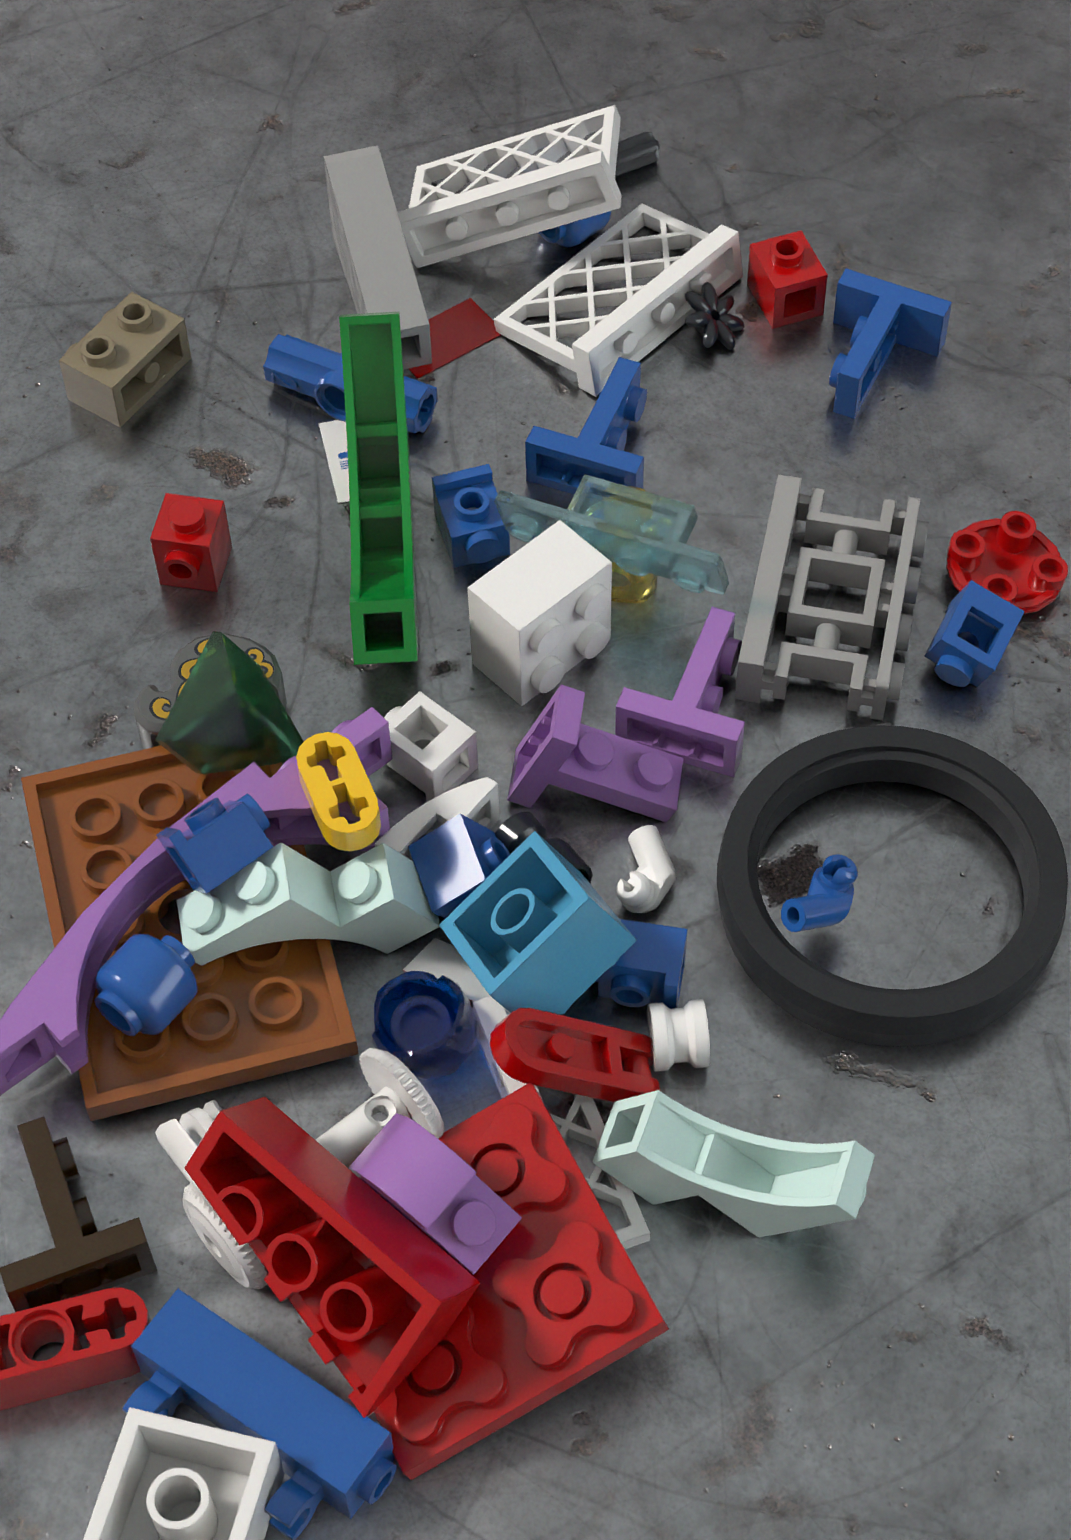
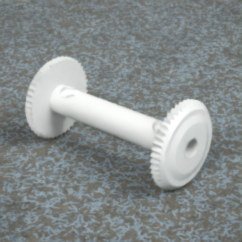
M369 1048L360 1055L359 1063L361 1065L360 1068L363 1070L362 1073L375 1095L322 1134L316 1141L349 1168L396 1113L412 1119L436 1138L442 1136L445 1132V1127L435 1103L416 1076L391 1053L385 1050ZM381 1112L386 1114L388 1118L379 1122L374 1120L372 1116L375 1113ZM194 1181L187 1185L184 1189L182 1204L191 1224L204 1245L238 1283L247 1288L262 1289L267 1285L264 1280L267 1276V1271L248 1243L238 1244Z

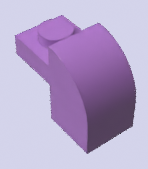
M398 1113L389 1120L349 1166V1169L405 1218L414 1222L455 1261L472 1274L477 1272L522 1218L475 1175L477 1172L455 1152L421 1125Z

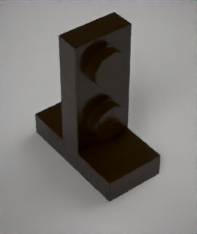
M44 1116L18 1125L17 1128L55 1248L0 1267L4 1287L15 1312L113 1288L156 1272L157 1268L139 1217L98 1232L87 1197L85 1196L73 1201L67 1181L80 1177L67 1137L54 1141Z

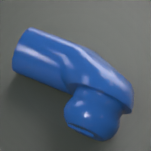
M836 854L827 857L822 867L815 870L807 896L786 900L783 904L781 919L784 926L791 932H800L833 926L844 920L851 908L854 895L853 883L858 877V869L855 863L843 855Z

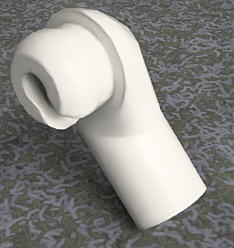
M653 825L642 826L629 835L628 842L639 867L636 871L629 873L630 879L627 882L620 878L617 883V897L625 908L632 913H647L656 909L676 881V870L659 830Z

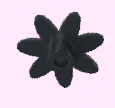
M705 282L702 285L701 295L693 291L686 292L684 294L685 299L696 312L686 317L685 323L689 327L696 328L702 334L704 346L706 348L712 347L718 337L727 349L732 350L735 348L736 342L732 331H741L745 325L738 316L727 314L733 307L735 301L733 296L727 295L718 300L716 290L709 282Z

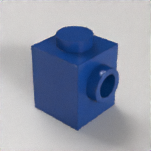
M461 813L408 846L432 913L445 919L510 855L505 845L496 838L494 831Z

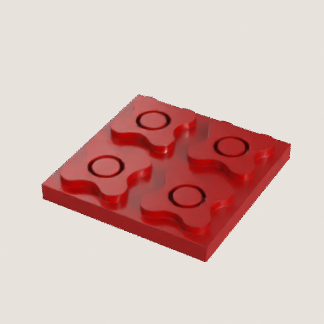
M532 1082L450 1128L438 1138L477 1172L475 1175L522 1218L477 1272L472 1274L481 1283L444 1338L374 1410L379 1424L391 1432L394 1456L403 1474L411 1481L669 1330L668 1325ZM410 1221V1222H411L412 1224H414L420 1231H422L414 1222Z

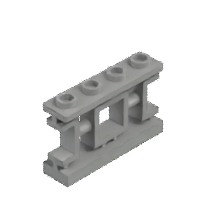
M778 475L738 660L735 699L760 703L762 689L773 690L772 698L785 700L789 676L850 685L847 710L859 712L860 705L872 706L871 719L883 721L886 700L899 701L905 664L893 662L895 650L907 652L913 615L902 614L901 612L903 602L916 603L921 568L911 567L910 560L911 556L923 558L929 522L917 520L921 499L909 497L906 510L895 508L896 500L884 499L880 521L823 513L824 489L813 488L811 495L800 494L802 478ZM797 520L806 521L804 542L831 546L832 551L801 547L797 568L788 567ZM890 534L902 536L894 583L882 581L885 565L884 559L858 556L856 551L887 555ZM808 581L867 590L863 614L804 605ZM778 612L787 613L785 635L813 639L814 645L808 646L782 641L777 664L770 663L768 659ZM874 627L886 628L877 680L865 678L868 655L838 650L839 644L870 648Z

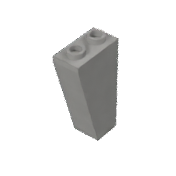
M378 145L324 156L333 240L357 314L400 311L403 370L431 364L429 321Z

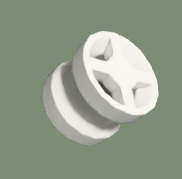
M689 1000L683 1008L669 1009L663 1003L648 1004L649 1036L653 1039L654 1072L668 1071L674 1063L688 1062L694 1068L709 1067L710 1040L704 1000Z

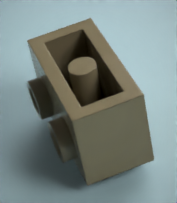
M131 292L115 308L107 311L101 321L78 343L71 345L59 360L68 400L121 428L191 359L185 319Z

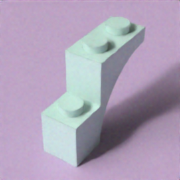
M279 843L209 893L193 891L177 900L183 945L190 951L195 963L201 966L227 954L249 947L296 939L349 941L389 954L440 927L439 917L431 911L414 862L385 843H381L332 871L318 865L285 844Z
M656 1090L614 1102L592 1163L653 1205L699 1195L760 1238L856 1219L859 1208L866 1197V1184L875 1155L857 1141L830 1144L800 1143L768 1138L738 1130L707 1118L674 1101L661 1091Z

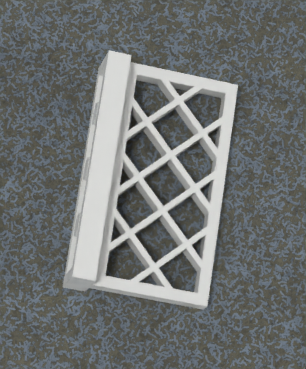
M616 106L606 107L417 166L409 209L397 212L409 254L416 268L619 209L621 207L622 195L615 181L621 118ZM596 132L588 140H583L588 134ZM545 148V149H543L538 155H536V156L532 155V154H534L538 149ZM568 151H569V152H572V153H571L568 157H566L562 162H560V163H555L558 159H560V158H561L564 154H566ZM495 163L487 171H482L488 165ZM517 167H521L513 176L508 179L505 178ZM446 178L436 187L431 185L434 181ZM471 182V184L467 186L462 192H460L459 194H455L465 184Z
M640 204L494 318L496 332L576 372L579 388L596 397L602 391L619 357L636 362L640 361L684 325L686 317L696 312L686 301L684 296L686 292L693 291L701 295L702 285L705 282H709L713 285L718 297L743 276L739 233L721 224L709 234L645 204ZM644 226L661 233L659 235L630 238ZM692 247L683 256H669V250ZM663 251V258L631 262V255ZM624 256V263L593 267L601 259ZM656 276L646 285L633 287V279ZM626 280V288L594 292V284ZM587 285V293L556 297L565 288ZM619 306L609 315L596 316L597 308ZM582 310H588L589 312L588 318L557 321V314ZM549 315L550 323L524 325L521 323L528 317ZM581 336L572 344V348L558 342L559 338Z

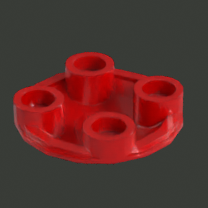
M1021 511L1007 512L1001 519L995 518L972 523L963 530L953 534L947 549L946 569L954 587L959 592L972 580L1025 611L1024 614L1038 612L1055 601L1068 575V565L1062 559L1057 546L1041 531L1036 529V522L1030 515Z

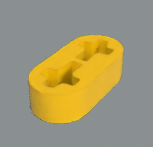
M324 732L307 738L300 745L296 759L302 789L323 837L328 844L338 850L355 851L369 846L378 837L380 832V812L377 796L355 747L349 739L337 733ZM329 759L333 766H337L339 778L329 781L325 769L321 765L318 766V762ZM348 801L352 813L356 817H360V821L348 824L344 817H340L338 804Z

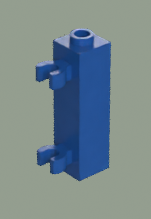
M179 1288L131 1345L141 1373L149 1378V1380L141 1384L129 1397L123 1407V1411L126 1414L129 1407L172 1417L176 1407L182 1401L222 1430L276 1442L284 1473L291 1478L284 1482L274 1493L265 1507V1512L272 1516L269 1524L289 1539L296 1540L303 1532L321 1500H324L352 1519L364 1501L374 1504L391 1483L396 1472V1465L393 1463L396 1458L392 1451L394 1447L391 1432L369 1417L363 1418L356 1408Z

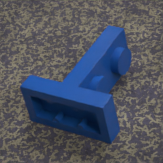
M846 268L837 283L833 323L853 329L850 340L851 349L848 355L840 353L831 370L829 386L836 388L833 412L855 419L895 343L938 357L946 341L952 302Z
M621 357L618 358L578 438L533 426L525 441L526 481L628 511H636L643 497L644 457L625 452L624 448L627 439L626 429L630 421L637 423L640 420L646 404L647 390L640 387L641 363Z

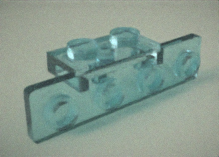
M584 474L567 509L503 490L498 492L494 500L505 529L521 541L529 543L561 520L611 562L616 563L621 569L630 574L646 576L650 573L672 580L682 589L693 593H702L707 590L724 595L729 585L724 562L719 554L686 544L698 520L694 505Z

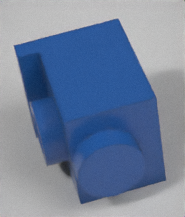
M486 464L432 477L434 514L453 568L472 563H485L497 557L510 555L509 522L493 483L490 465Z
M971 580L949 603L945 611L946 615L924 657L936 663L935 672L943 681L958 687H965L969 683L978 687L996 670L1025 611Z
M248 793L237 801L229 800L225 804H222L219 798H214L194 810L184 819L189 829L183 833L179 829L167 827L156 835L192 889L205 894L273 848V845L263 832L270 827V822L259 804Z
M620 919L637 941L611 968L607 969L595 981L598 983V997L610 998L628 1007L663 1003L669 1009L678 1008L686 961L688 929Z

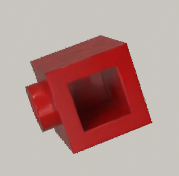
M802 230L750 244L747 285L772 329L824 315L828 274Z
M170 493L165 494L150 537L160 585L218 592L232 549L223 500Z

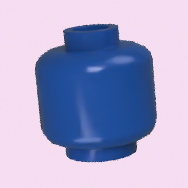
M135 934L100 968L95 976V984L99 993L94 1000L102 1015L124 1034L135 1036L138 1032L148 1035H157L177 1017L197 994V981L190 969L195 964L194 957L180 941L172 936L165 935L160 940L148 934Z

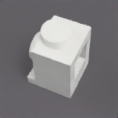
M419 691L403 707L393 708L384 717L389 722L393 758L387 765L426 793V801H430L458 787L478 769L476 731Z

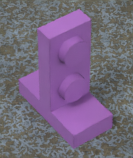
M711 607L672 701L626 687L623 688L616 704L615 735L682 757L685 764L735 777L742 759L745 722L717 714L723 694V688L718 686L723 674L729 676L734 674L742 646V641L734 638V612Z
M561 684L516 748L507 801L531 808L547 785L551 784L667 822L677 811L683 758L581 724L585 692Z

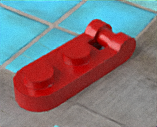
M519 1008L511 1012L495 1026L491 1033L490 1048L493 1058L501 1070L512 1079L528 1084L532 1082L535 1086L610 1102L620 1101L656 1090L661 1091L659 1081L651 1076L650 1066L653 1065L654 1051L653 1039L645 1034L533 1008Z

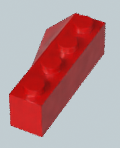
M266 1097L220 1110L185 1166L187 1173L238 1244L248 1243L265 1266L269 1275L264 1280L279 1301L283 1302L288 1299L314 1334L308 1341L325 1365L334 1362L354 1391L348 1397L363 1418L372 1414L444 1338L481 1283Z

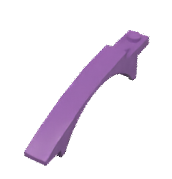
M373 707L354 720H346L340 723L331 732L349 739L355 747L367 776H370L393 759L389 722ZM296 756L287 760L278 772L270 778L255 762L251 763L169 827L179 829L183 833L189 829L184 819L203 804L214 798H219L221 803L225 804L229 800L237 801L248 793L259 804L270 822V827L263 832L273 847L279 843H283L286 846L330 845L323 837L302 789ZM329 759L318 762V766L321 765L325 769L329 781L339 778L337 766H333ZM378 797L381 821L380 832L373 843L361 849L362 851H369L374 848L375 843L390 830L388 807ZM348 801L338 804L340 817H344L348 824L360 821V817H356L352 813ZM158 838L80 915L0 1019V1096L55 1056L71 1074L89 1062L87 1031L90 1008L96 989L95 976L107 962L117 943L133 922L154 901L185 880V877Z

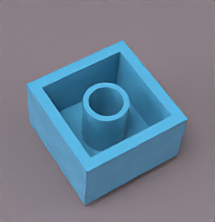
M536 831L518 846L439 924L487 993L510 1013L519 1008H533L563 1015L637 941L582 873Z

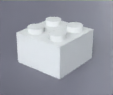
M561 520L542 532L467 587L472 664L521 706L540 692L547 693L554 689L566 672L583 659H591L597 656L611 639L612 562Z
M129 1407L83 1540H264L271 1519V1515L265 1512V1507L281 1486L284 1477V1470L276 1442Z

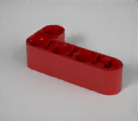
M122 1287L108 1288L0 1316V1411L128 1378L140 1373L141 1371L131 1345L151 1322L143 1299L129 1289ZM125 1327V1336L115 1339V1330ZM83 1335L86 1336L90 1346L85 1349L82 1348L78 1338ZM49 1342L63 1343L61 1351L55 1357L46 1361L32 1360L34 1353L41 1346Z

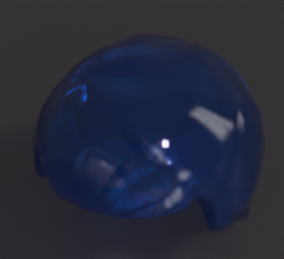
M409 971L389 980L377 991L374 1003V1033L372 1034V1042L375 1049L385 1050L397 1057L417 1079L431 1081L454 1073L473 1052L477 1044V1017L466 994L455 981L445 975L437 979L428 972Z

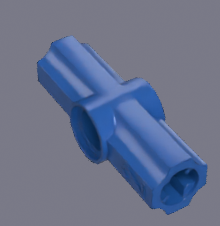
M278 334L268 348L267 359L263 366L265 380L314 397L322 410L328 415L346 422L342 352L338 353L290 335L283 336ZM404 376L408 431L423 434L432 421L433 412L438 402L437 387Z

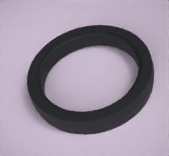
M877 725L837 730L805 741L781 754L749 783L732 810L724 832L717 863V890L722 923L734 955L756 986L775 1004L811 1027L839 1038L876 1046L911 1047L947 1042L969 1035L1004 1016L1028 994L1049 963L1061 936L1066 914L1068 873L1063 844L1048 811L1024 781L1003 763L966 742L944 734L904 726ZM883 781L912 784L934 790L962 803L978 814L995 830L1008 847L1017 865L1023 886V918L1017 931L999 954L976 971L957 980L919 989H885L849 981L817 966L803 956L778 930L765 907L759 888L757 866L762 851L776 827L801 804L819 794L845 785Z

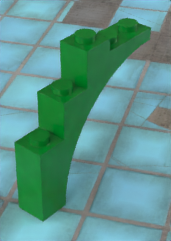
M400 311L340 315L351 532L349 605L354 665L418 661L419 626L411 501L412 481Z

